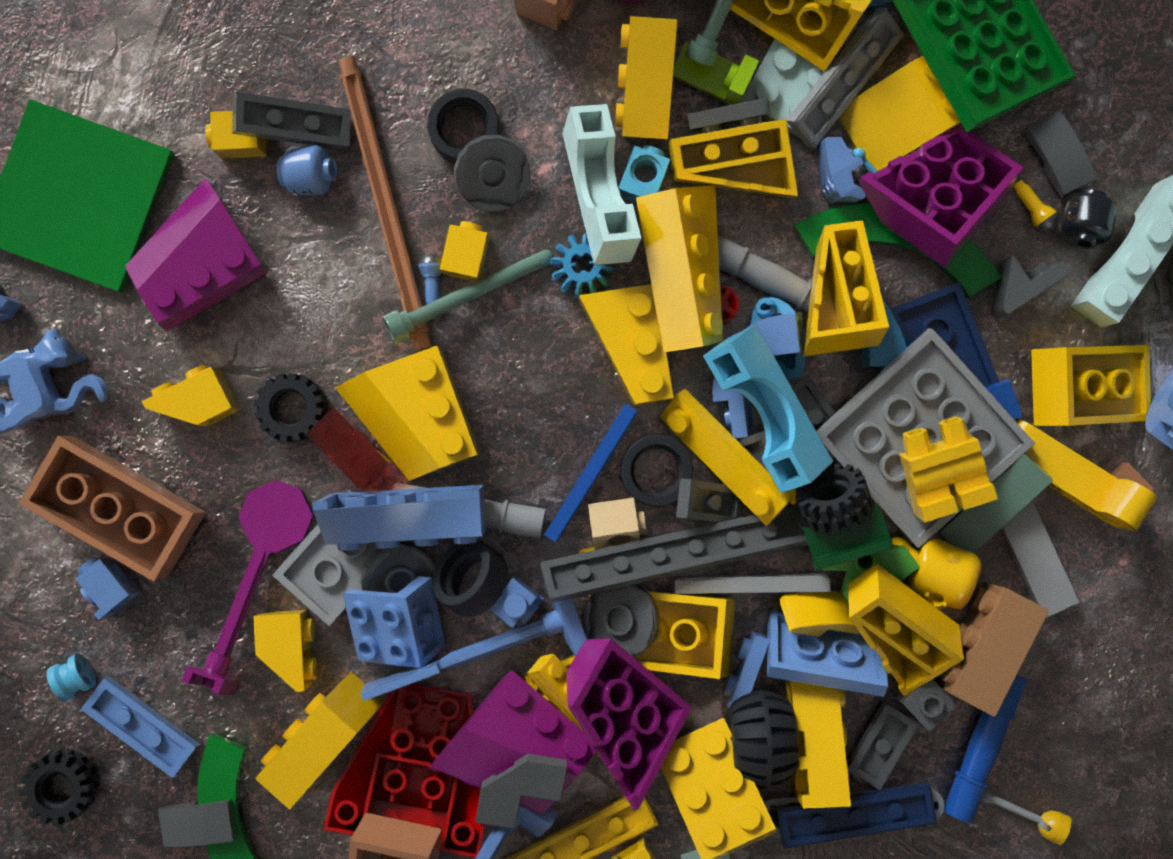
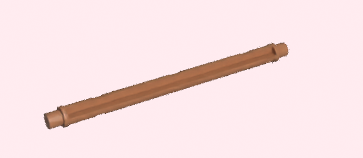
M346 56L339 60L342 72L340 80L344 84L395 281L400 293L403 311L406 310L409 313L422 307L393 200L374 122L371 117L362 81L363 74L361 70H358L355 57ZM427 322L414 327L415 331L409 335L413 340L415 351L431 348L432 345L428 334L431 330L427 326Z

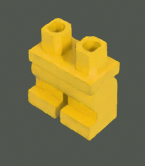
M958 416L942 420L938 423L943 440L930 444L927 430L924 428L903 433L905 453L899 454V457L904 467V475L913 513L924 523L957 513V505L966 510L998 500L995 487L990 483L979 439L969 434L963 419Z

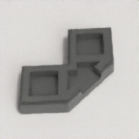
M526 754L516 760L512 767L498 775L493 774L483 780L475 823L515 828L521 795L560 801L567 760Z

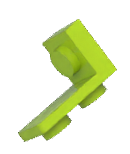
M689 41L685 42L674 65L673 78L730 105L740 103L759 60L745 54L741 64L738 65L718 55L714 65L708 66L691 59L685 54L690 44Z

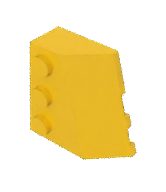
M438 345L363 372L335 387L408 481L481 455L443 350Z

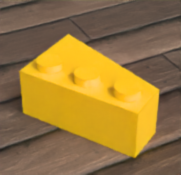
M786 680V697L795 712L799 739L798 768L794 777L790 780L791 791L803 809L851 807L849 771L845 752L847 731L845 723L842 722L841 707L845 706V691Z

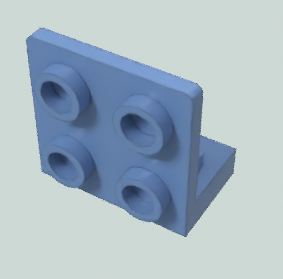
M418 576L398 593L349 589L343 594L359 661L422 668L446 646L433 590L432 577Z

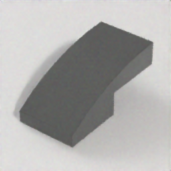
M1061 110L1026 126L1024 135L1044 161L1042 171L1062 199L1097 182L1098 178L1078 136Z
M231 799L198 804V801L160 807L158 809L164 847L209 845L231 842L237 838Z

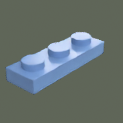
M110 676L105 677L81 708L83 712L171 778L178 775L200 745Z

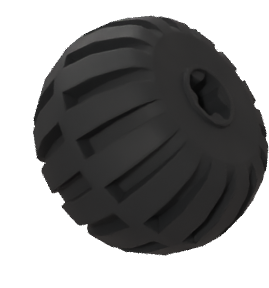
M754 690L734 700L730 708L727 709L726 723L732 734L730 740H732L735 768L741 772L743 778L753 781L757 789H771L791 780L798 768L799 739L796 716L790 701L775 692Z

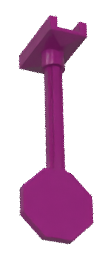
M277 480L247 494L238 518L249 543L254 546L253 554L214 652L210 651L204 668L187 666L181 680L183 683L205 685L213 688L211 692L217 695H235L240 680L227 674L232 662L230 655L271 553L277 554L301 543L305 539L313 519V514L302 490Z

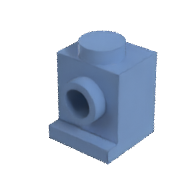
M94 557L77 570L79 576L76 580L82 586L80 589L82 596L91 605L99 607V610L94 613L98 620L114 615L141 592L119 563L112 557L103 559Z
M514 575L505 586L500 598L489 610L512 628L515 624L521 627L534 614L544 597L518 576Z

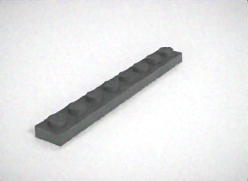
M796 505L784 508L767 526L756 515L543 561L540 562V570L550 604L807 546L808 542L803 527L806 525L799 506Z

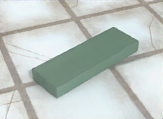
M1024 453L992 482L998 500L966 510L962 509L939 529V533L952 545L974 554L1043 491L1053 479L1032 458Z

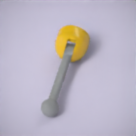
M985 789L981 799L982 803L991 802L1038 823V830L1041 835L1059 846L1067 839L1072 824L1070 816L1053 810L1044 812L1039 816L994 796L990 789Z

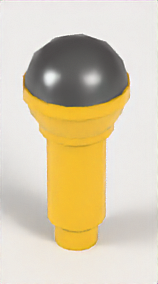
M1020 180L1013 186L1016 190V195L1031 213L1030 216L1034 228L1046 232L1057 225L1059 219L1057 211L1046 204L1044 205L1028 184Z

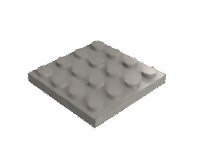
M928 328L816 430L826 450L843 468L848 464L852 465L854 470L858 468L862 471L872 500L876 504H880L881 510L917 548L921 547L957 513L926 523L913 513L904 475V467L899 457V454L905 453L903 433L924 428L927 430L930 444L943 440L938 423L951 417H960L963 419L969 434L979 439L990 483L1035 444L931 328ZM957 505L959 512L962 510V508Z

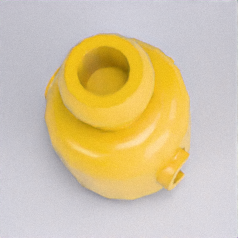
M901 537L891 538L893 545H904L919 565V568L908 577L907 585L910 589L937 609L946 607L952 610H960L967 605L981 573L982 563L977 555L936 538L928 539L920 549L910 546L908 541Z

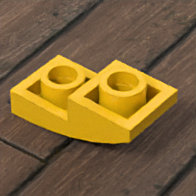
M799 592L786 594L779 598L785 621L791 633L820 637L828 629L853 634L859 633L849 618V602L842 595V592Z

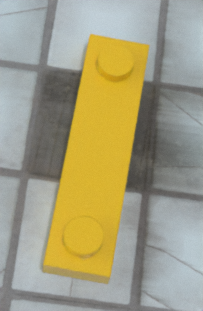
M686 389L675 395L659 418L766 526L770 524L794 497L788 491L780 493L770 473Z

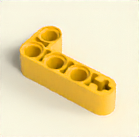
M1019 418L1015 419L1017 424L1035 443L1025 453L1053 479L1048 487L1116 528L1137 531L1158 499L1156 494L1136 482L1116 478L1033 425Z

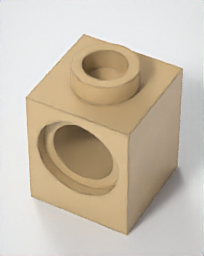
M634 498L588 504L595 550L640 540V535L647 534L644 511L636 512Z

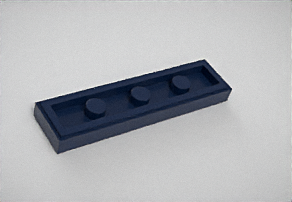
M928 782L851 794V807L803 809L800 803L776 807L781 843L784 849L937 824L931 785Z

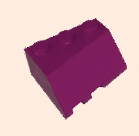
M959 124L925 142L919 150L904 158L902 156L895 158L888 163L887 167L873 174L871 171L860 177L859 183L883 225L945 268L1010 193L1024 167L972 132H966L964 127Z
M206 178L125 265L137 292L157 324L166 332L266 275L258 259Z
M611 638L588 639L584 641L566 672L568 707L633 810H638L692 707Z
M510 670L494 686L429 766V769L439 773L444 772L461 779V782L481 788L483 780L493 774L498 775L512 767L516 760L526 754L566 759L567 768L562 789L563 793L579 776L596 753V750L579 727L513 670ZM521 795L519 806L538 814H543L555 800Z

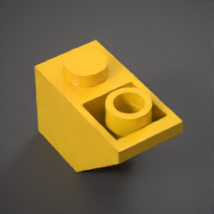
M206 364L186 372L185 376L187 379L175 385L172 382H167L151 390L153 396L142 401L146 409L199 426H210L241 410L222 370L215 367L208 368Z
M308 609L262 612L253 616L255 655L296 692L307 690L312 686V680H316L317 677L316 658L310 657V642H313L315 639V624L313 619H308Z

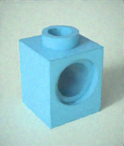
M644 145L643 149L634 146L618 188L621 198L637 203L636 197L660 191L670 163V159L664 157L665 153L662 150L650 145ZM640 167H649L654 171L655 178L650 182H641L636 178L634 172Z

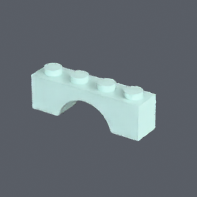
M608 105L570 107L562 134L594 265L631 262L641 241V234L633 204H625L618 190L614 167L616 136Z
M1173 175L1154 184L1134 213L1135 222L1123 243L1113 256L1090 277L1071 305L1072 308L1101 328L1117 324L1121 321L1173 245Z

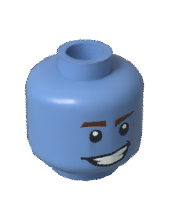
M291 146L278 159L277 177L280 185L285 187L294 196L323 195L329 190L331 182L336 180L337 166L335 160L329 158L327 151L322 146Z

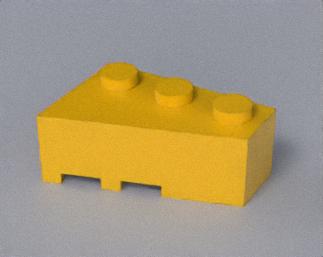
M630 16L629 24H622L620 48H627V63L619 64L618 88H625L624 104L616 103L615 127H622V136L668 139L677 19Z
M786 119L675 138L667 143L673 181L704 186L715 185L718 188L785 198L798 196Z
M863 220L825 225L816 247L803 357L879 346L889 329Z
M647 284L579 295V302L588 316L633 406L672 400L674 396L667 353H663L652 285Z
M874 565L848 584L849 618L871 650H876L882 659L886 672L888 674L891 673L898 682L899 690L903 696L908 695L964 660L960 625L880 565Z
M350 672L326 697L319 693L304 709L309 715L307 719L302 722L297 718L282 735L287 740L282 748L275 744L260 761L265 767L255 779L289 810L384 703L380 696L363 701L361 691L365 683L353 672Z

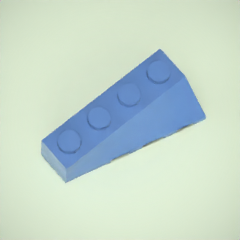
M484 485L330 493L312 503L313 513L325 545L337 544L338 550L341 551L360 549L361 543L376 542V548H394L400 546V541L415 540V546L439 544L438 539L453 538L454 544H470L477 542V537L483 536L487 531Z

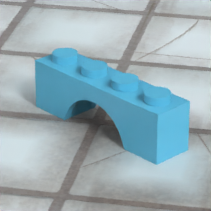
M757 325L728 337L703 356L722 391L732 390L739 392L749 399L757 409L766 435V446L762 461L780 493L811 483L833 462Z

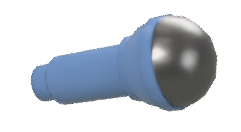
M436 253L423 255L418 264V268L425 278L426 305L440 299V277H442L440 265L442 257Z

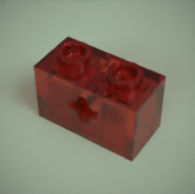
M333 407L306 434L360 490L368 489L394 464L393 460L342 409Z

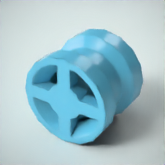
M79 653L69 657L66 664H55L47 669L49 686L55 696L63 702L74 698L77 691H88L96 685V677L91 664Z

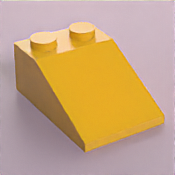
M923 55L855 97L838 118L854 149L862 148L865 150L867 160L877 171L887 167L888 163L899 156L904 158L919 150L925 142L959 124L962 125Z
M1149 345L1063 347L1031 350L1034 426H1074L1146 421L1147 412L1151 404Z
M646 590L652 595L658 607L660 624L655 640L647 650L634 656V658L650 671L715 679L729 676L736 599Z

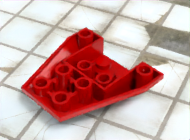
M409 684L390 691L332 789L323 830L353 836L365 813L440 828L442 833L439 853L475 858L481 849L485 824L475 823L481 788L461 782V779L444 772L439 773L429 769V766L473 714L471 694L417 684Z

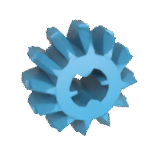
M586 233L583 234L582 244H577L575 236L569 235L570 249L562 244H557L556 251L564 258H551L550 265L562 268L552 274L553 281H560L566 278L561 286L563 293L568 292L574 285L576 286L575 298L579 299V295H582V287H587L590 294L597 293L594 285L595 282L603 288L609 286V281L601 274H614L615 267L609 264L594 265ZM576 259L580 262L588 259L590 260L589 269L592 270L589 273L582 270L578 274L575 272L576 264L573 262Z

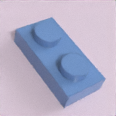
M751 630L749 638H742L736 653V659L740 660L736 674L730 673L722 695L727 696L725 702L728 708H730L734 700L751 693L770 642L765 635Z

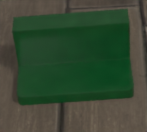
M880 504L870 507L872 513L869 517L864 516L865 522L861 525L856 522L853 523L854 529L849 532L844 527L840 529L841 534L834 535L833 530H829L828 535H821L820 530L815 533L810 530L809 526L803 527L813 557L815 570L894 547Z

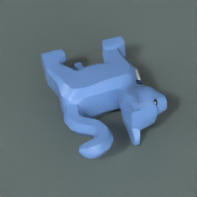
M58 330L46 331L43 339L34 348L15 351L0 361V383H9L14 399L0 398V434L25 428L37 419L49 418L58 414H69L77 410L87 390H93L100 402L107 400L109 394L107 384L102 378L93 374L83 375L74 382L68 398L62 399L52 380L50 368L68 367L85 361L87 357L85 354L76 353L71 342L62 337Z

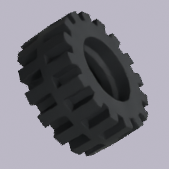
M292 373L276 375V378L267 380L264 388L260 387L257 392L259 394L258 400L254 401V406L257 407V412L254 414L255 418L260 422L259 426L261 429L266 431L270 437L285 442H300L311 438L314 433H318L321 429V424L326 421L327 416H325V412L328 410V403L324 399L326 396L318 387L319 385L309 378ZM288 392L299 393L306 402L307 410L305 416L295 424L284 423L276 413L278 400Z

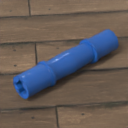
M1016 675L995 717L982 711L969 740L961 769L955 771L956 776L944 806L945 813L964 822L973 823L985 789L989 787V783L986 781L1001 750L1010 719L1014 720L1016 717L1014 714L1028 679Z

